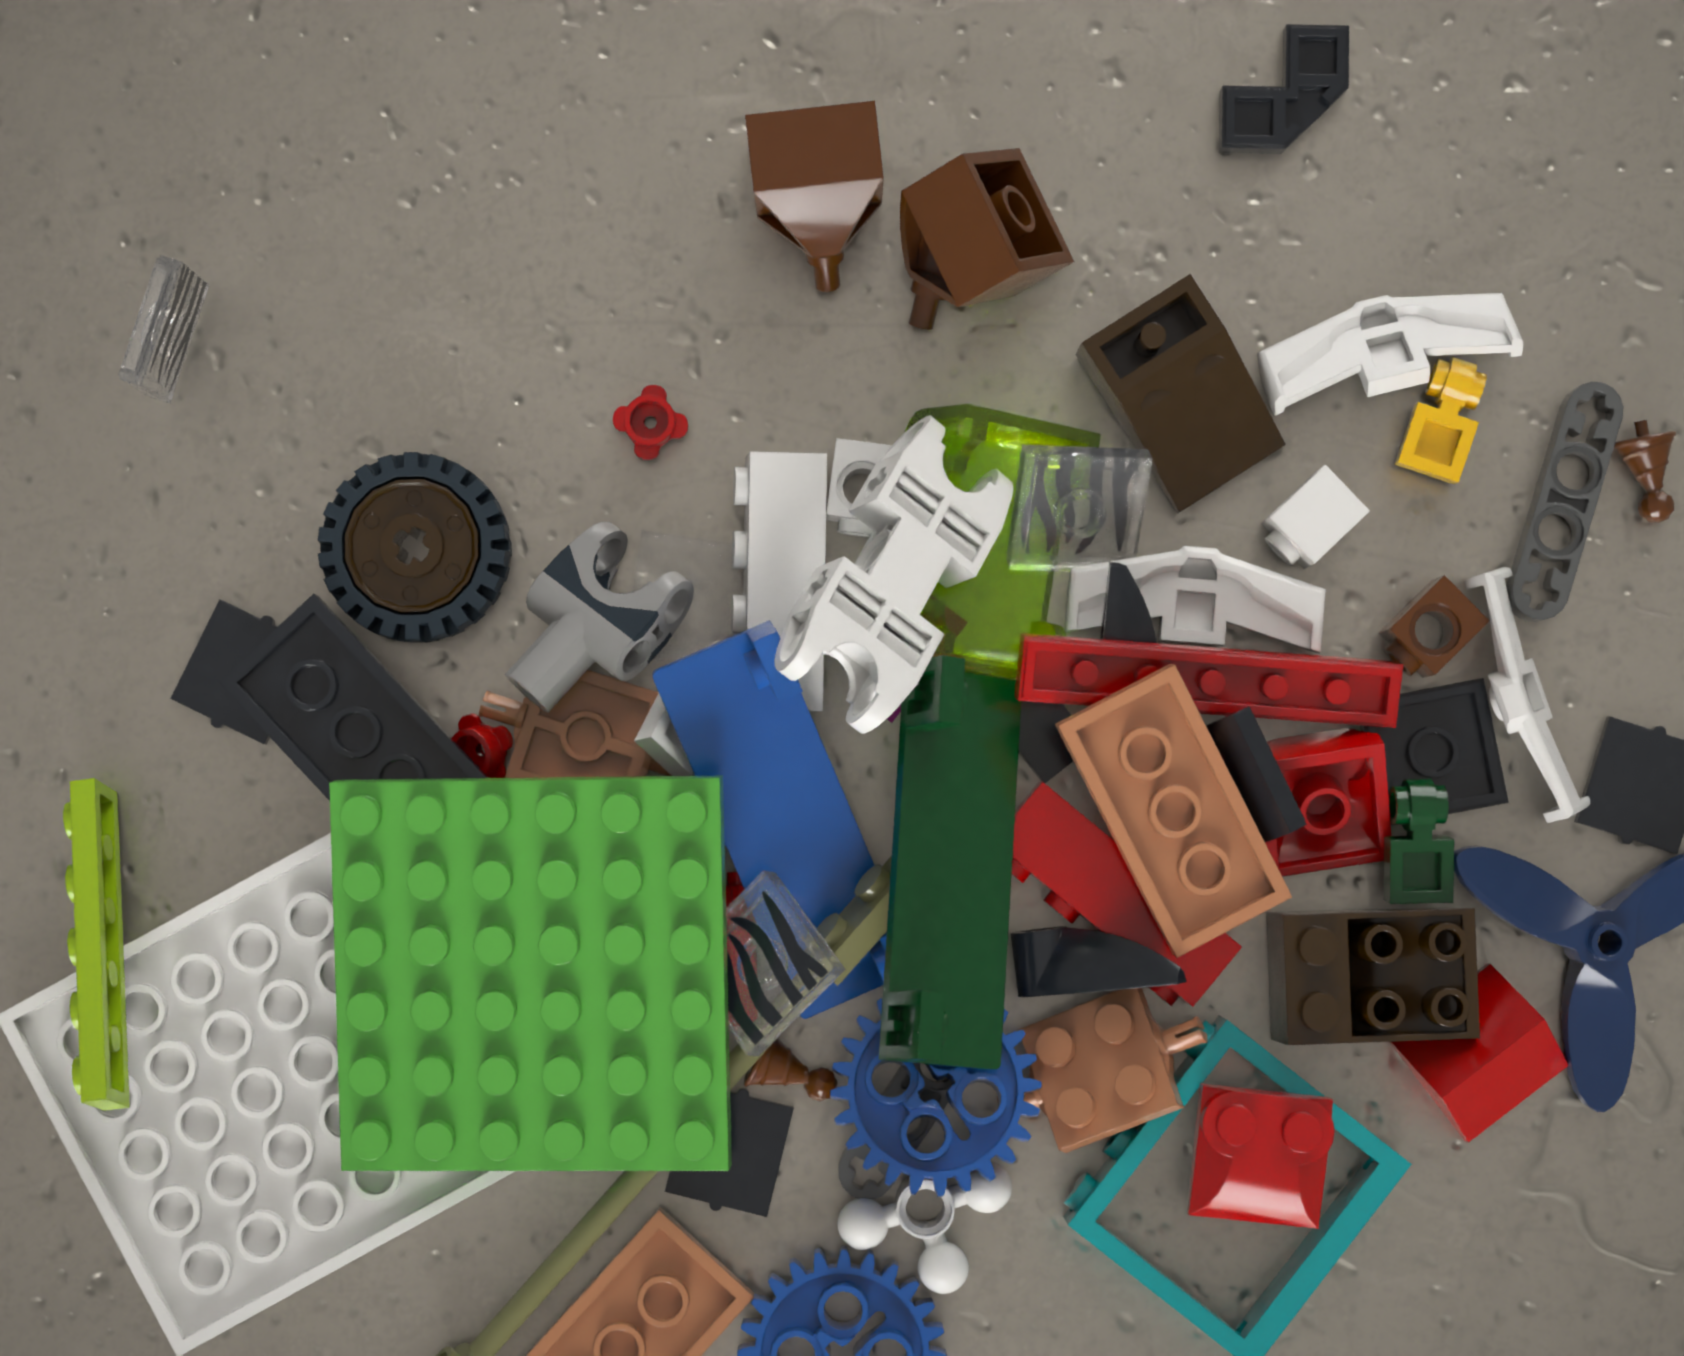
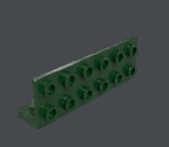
M941 655L931 658L918 684L901 703L879 1060L978 1069H998L1001 1065L1021 701L1014 697L1016 680L965 672L966 659Z

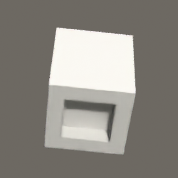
M836 438L826 520L839 522L837 532L853 536L870 537L873 531L848 512L852 503L845 497L843 488L852 476L858 474L869 475L878 460L892 445Z
M1324 465L1313 473L1261 524L1270 533L1265 538V541L1271 550L1287 565L1292 566L1297 561L1306 569L1327 553L1370 510L1327 465Z

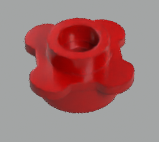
M659 385L644 387L641 396L631 401L628 406L618 407L613 414L615 429L619 432H626L635 444L634 452L636 456L646 461L656 459L663 445L671 439L683 438L688 431L687 418L681 413H675L666 401L667 393L665 389ZM654 417L657 421L654 428H647L644 424L646 418Z
M474 713L461 717L458 722L459 731L453 735L452 739L489 778H505L507 772L504 766L507 750L513 745L510 731L503 725L492 727L485 724Z

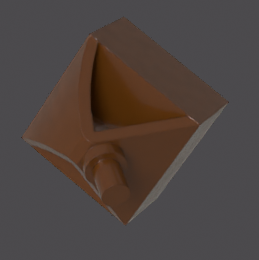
M875 101L745 115L757 218L806 253L808 264L814 268L815 287L819 291L831 292L840 287L839 263L844 259V249L882 205L884 176Z
M1020 148L963 153L901 191V244L905 268L909 277L913 279L910 290L915 293L908 323L914 327L926 330L933 329L940 300H947L956 307L1013 297L1075 262Z

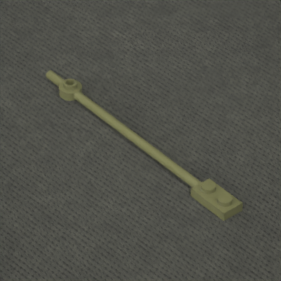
M891 857L882 866L878 864L870 868L856 885L854 892L856 896L840 914L833 913L826 917L815 930L811 940L813 944L807 952L822 964L828 973L823 978H820L808 968L817 982L810 991L798 975L793 984L803 995V998L793 1007L783 992L772 1004L783 1018L772 1027L761 1017L755 1025L764 1037L754 1045L746 1034L729 1053L730 1091L829 979L838 986L886 933ZM624 1171L471 1344L464 1342L454 1349L447 1346L436 1356H495L658 1171Z

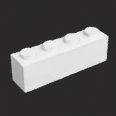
M750 451L745 457V467H734L733 504L745 505L744 531H733L732 568L743 569V595H732L731 633H741L770 620L781 638L787 617L814 570L825 564L827 453ZM821 654L811 669L798 679L803 690L801 692L809 711H823L824 654Z

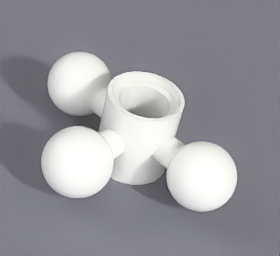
M995 1162L991 1163L996 1178L991 1182L985 1179L976 1169L970 1172V1192L964 1193L959 1184L947 1185L945 1194L941 1197L943 1199V1207L939 1215L929 1221H919L911 1217L906 1210L907 1201L912 1195L910 1194L908 1177L900 1184L896 1193L895 1203L881 1206L878 1202L868 1198H857L848 1202L839 1213L837 1221L838 1232L843 1241L850 1247L858 1250H868L878 1246L884 1240L888 1228L901 1225L908 1234L924 1241L925 1249L921 1253L917 1265L921 1282L926 1288L935 1293H951L964 1284L969 1272V1263L965 1253L957 1245L947 1242L944 1233L952 1224L955 1208L968 1205L981 1213L998 1211L1006 1205L1011 1196V1178L1008 1172ZM924 1179L919 1190L928 1189L935 1192L932 1179Z

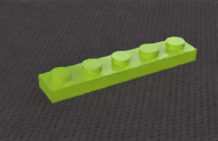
M95 778L70 781V802H67L63 809L64 828L68 838L72 840V864L66 868L65 884L69 899L74 903L75 927L71 928L68 932L67 946L70 960L76 966L77 991L71 994L69 1006L71 1021L75 1029L78 1030L79 1056H76L72 1063V1080L77 1094L81 1095V1103L104 1111L130 1108L118 795L116 791Z

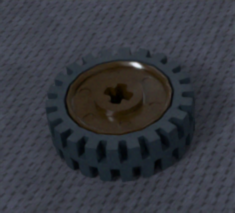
M404 452L403 455L397 456L390 454L378 458V462L374 464H365L354 471L356 475L349 481L344 480L336 489L338 494L332 503L328 502L323 513L326 517L324 525L319 527L317 540L320 543L321 553H318L319 566L325 576L323 580L329 592L336 599V603L359 625L377 635L395 641L411 643L439 641L446 637H453L465 631L464 629L471 624H476L486 615L487 609L494 605L499 598L502 585L508 578L510 570L509 560L510 556H512L509 526L501 506L491 490L475 474L458 463L441 456L421 454L419 452ZM421 532L426 533L422 543L430 549L428 555L423 561L413 556L410 564H406L405 561L409 553L401 547L403 541L408 535L418 539Z

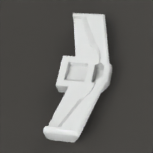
M1503 293L1395 298L1384 295L1356 302L1352 308L1258 352L1257 357L1261 383L1271 411L1276 416L1284 412L1285 407L1356 373L1359 374L1367 397L1429 383L1430 365L1426 356L1508 353L1510 357L1522 356L1524 342Z
M1183 546L1177 551L1111 561L1127 566L1145 600L1150 617H1161L1159 641L1224 646L1226 623L1314 653H1321L1326 589L1221 554L1217 548ZM1109 562L1070 568L1064 633L1101 627Z
M1502 567L1465 579L1464 582L1466 590L1484 586L1498 669L1488 674L1491 683L1489 688L1490 702L1498 719L1504 721L1507 733H1520L1557 801L1558 806L1543 813L1546 822L1550 823L1570 818L1590 805L1589 796L1579 798L1546 721L1553 717L1533 658L1524 659L1505 584V578L1513 576L1509 567Z

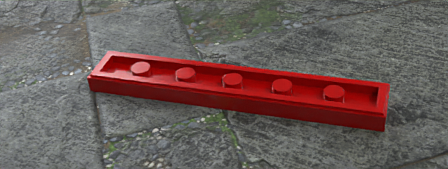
M1020 634L1014 694L1018 701L1090 706L1169 664H1174L1200 714L1228 716L1249 706L1255 718L1396 728L1403 674V664L1397 661Z

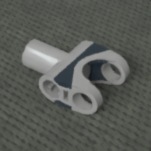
M611 522L595 524L578 536L541 572L527 594L526 604L528 610L548 624L549 627L505 675L524 696L548 713L594 662H597L620 681H628L636 677L670 640L685 618L693 600V584L677 571L668 572L654 583L649 581L642 588L629 593L611 592V580L618 571L616 566L621 561L628 543L627 534Z

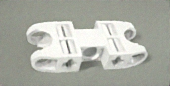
M931 415L924 417L910 427L873 467L848 511L873 532L855 563H852L843 556L814 570L787 617L775 655V668L791 681H796L807 673L821 654L837 659L845 668L849 678V691L846 701L850 703V707L846 714V722L861 734L873 730L884 722L918 684L944 636L943 632L923 618L920 613L938 582L945 588L977 576L1003 528L1014 490L1013 482L998 469H992L985 473L969 492H964L955 487L947 478L943 468V454L946 446L941 441L945 435L946 428Z

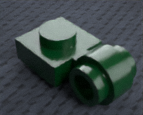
M1404 779L1401 786H1391L1389 790L1390 821L1393 825H1402L1407 833L1406 836H1384L1383 900L1389 904L1453 903L1454 839L1448 835H1432V830H1436V824H1445L1447 821L1449 810L1447 790L1444 785H1434L1431 779Z

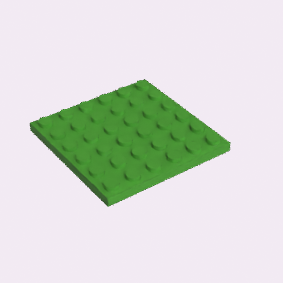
M723 776L335 780L329 782L341 1171H729L732 1166Z

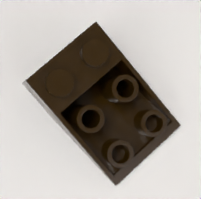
M1191 274L1083 341L1075 354L1135 448L1141 450L1140 456L1177 513L1185 510L1286 445L1225 326Z
M1475 908L1266 912L1271 1040L1285 1045L1480 1038Z

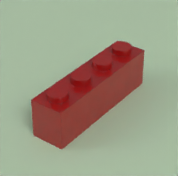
M1043 781L1036 784L1015 810L1012 875L1021 883H1024L1031 874L1047 887L1050 892L1043 901L1071 924L1081 916L1098 931L1135 941L1180 966L1185 973L1187 982L1148 988L1171 1007L1178 998L1194 1007L1240 951L1242 946L1224 933L1176 958L1172 955L1112 838Z

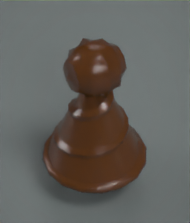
M1647 420L1634 422L1637 438L1617 441L1614 448H1616L1622 457V461L1627 464L1635 476V480L1640 483L1646 492L1638 502L1640 516L1648 522L1660 523L1669 519L1670 514L1674 511L1672 496L1661 489L1664 486L1663 479L1666 466L1669 463L1668 457L1671 444L1676 436V432L1669 431L1650 435Z
M777 1038L747 1071L744 1078V1086L804 1084V1089L808 1096L813 1100L821 1102L830 1099V1090L837 1088L838 1081L834 1073L827 1068L820 1067L809 1072L808 1067L803 1065L791 1052V1049Z

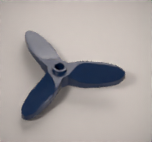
M1477 845L1461 847L1454 851V872L1459 882L1475 899L1497 917L1531 936L1563 946L1565 954L1570 959L1561 1003L1562 1043L1564 1056L1568 1063V1076L1573 1091L1584 1105L1596 1112H1606L1617 1103L1624 1093L1634 1051L1636 1004L1628 962L1633 957L1635 949L1684 923V853L1665 861L1644 874L1601 906H1593L1559 879L1526 860L1492 848Z

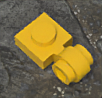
M1454 356L1450 358L1449 362L1439 358L1436 360L1430 374L1429 383L1426 386L1425 394L1435 397V404L1438 407L1435 408L1420 402L1414 405L1394 465L1454 485L1459 483L1479 422L1459 416L1458 413L1463 407L1475 410L1487 380V374L1477 371V364Z

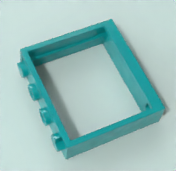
M1220 1015L1212 1024L1206 1020L1202 1022L1204 1026L1202 1031L1207 1034L1208 1042L1183 1050L1187 1057L1174 1072V1080L1185 1106L1199 1088L1200 1083L1204 1082L1228 1049L1232 1048L1286 1092L1324 1096ZM1333 1103L1332 1120L1334 1129L1367 1154L1368 1157L1321 1216L1319 1229H1311L1234 1329L1096 1221L1182 1109L1112 1135L1102 1152L1109 1156L1094 1177L1087 1172L1082 1174L1074 1183L1075 1188L1063 1202L1069 1207L1063 1215L1067 1225L1233 1356H1265L1412 1165Z

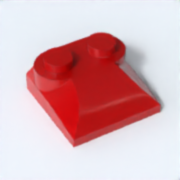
M1341 728L1268 741L1267 743L1307 824L1290 834L1265 842L1282 877L1384 861V836H1392L1385 744L1380 735L1352 728Z
M1200 1083L1187 1214L1191 1216L1319 1229L1327 1157L1335 1133L1332 1120L1333 1099L1325 1096Z

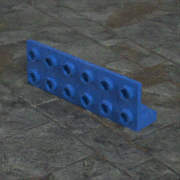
M769 620L655 669L652 673V678L695 776H723L724 837L726 848L760 926L770 939L782 965L793 982L799 974L786 951L766 906L762 892L764 891L778 906L791 927L798 945L808 954L807 950L813 944L811 942L812 936L820 923L829 915L842 912L856 896L854 892L859 880L875 865L801 692L803 690L798 679L791 681L775 668V655L780 636ZM887 931L838 986L829 979L799 1013L800 1017L803 1019L810 1018L883 986Z

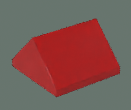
M1487 963L1477 971L1480 1038L1389 1042L1467 1143L1568 1067V1063L1546 1020L1490 963Z

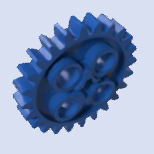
M882 998L877 1000L880 1018L882 1014ZM1004 1009L1003 1024H1004V1022H1005V1020H1006V1018H1007V1015H1008V1013H1009V1012L1006 1011L1005 1009ZM858 1016L856 1023L865 1037L862 1041L843 1037L841 1045L854 1057L852 1062L833 1063L832 1071L847 1078L848 1085L830 1090V1098L849 1102V1109L841 1112L834 1118L836 1125H855L857 1131L848 1139L845 1146L850 1150L865 1144L867 1145L870 1152L862 1166L866 1171L883 1161L889 1165L885 1175L886 1185L890 1186L902 1172L909 1175L910 1194L916 1195L924 1179H932L937 1197H943L948 1178L955 1177L964 1193L970 1192V1172L977 1169L985 1179L991 1182L996 1178L990 1161L994 1156L1009 1164L1016 1160L1013 1151L1006 1143L1009 1139L1021 1142H1028L1031 1135L1018 1124L1020 1117H1037L1040 1109L1033 1104L1023 1101L1024 1094L1032 1093L1042 1087L1041 1081L1023 1078L1022 1070L1030 1067L1037 1060L1036 1054H1016L1014 1048L1026 1035L1024 1030L1014 1031L1007 1035L1003 1032L1001 1065L998 1069L925 1064L935 1080L939 1081L947 1077L952 1083V1086L946 1093V1098L970 1132V1137L967 1140H961L953 1130L949 1119L935 1099L928 1100L925 1103L920 1099L919 1094L923 1091L925 1083L912 1062L879 1060L881 1020L874 1023L866 1017ZM884 1063L901 1065L909 1076L907 1090L897 1097H885L879 1094L872 1083L874 1070ZM976 1082L985 1083L996 1091L998 1108L993 1115L986 1118H977L965 1109L962 1102V1093L968 1085ZM921 1117H929L936 1120L944 1131L942 1146L932 1153L916 1151L910 1145L907 1138L909 1125Z
M847 1245L841 1246L837 1263L828 1264L820 1248L815 1249L814 1268L806 1270L795 1257L790 1259L789 1266L792 1279L789 1282L771 1273L768 1276V1283L775 1294L774 1297L771 1299L764 1295L754 1294V1298L751 1300V1304L762 1314V1318H743L741 1329L755 1337L756 1341L740 1344L737 1349V1356H780L778 1348L782 1342L788 1338L800 1337L811 1343L815 1350L814 1356H831V1342L835 1341L842 1347L847 1345L863 1328L867 1320L874 1313L881 1311L885 1314L884 1321L863 1335L853 1347L854 1356H869L874 1344L884 1339L896 1340L902 1344L906 1350L905 1356H947L946 1349L929 1345V1341L944 1334L942 1322L923 1321V1318L935 1308L932 1297L923 1298L915 1302L912 1299L919 1286V1279L913 1276L898 1284L895 1279L899 1266L898 1262L894 1259L881 1272L875 1270L874 1252L871 1249H868L863 1255L860 1264H853L850 1260ZM837 1292L852 1293L861 1303V1310L858 1315L852 1320L845 1322L836 1321L831 1318L825 1310V1303L828 1298Z

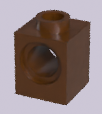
M1443 575L1431 580L1379 634L1389 643L1384 648V652L1391 661L1403 664V672L1408 676H1412L1417 671L1424 678L1436 675L1490 620ZM1422 614L1435 617L1442 626L1443 638L1435 649L1423 646L1415 635V625Z

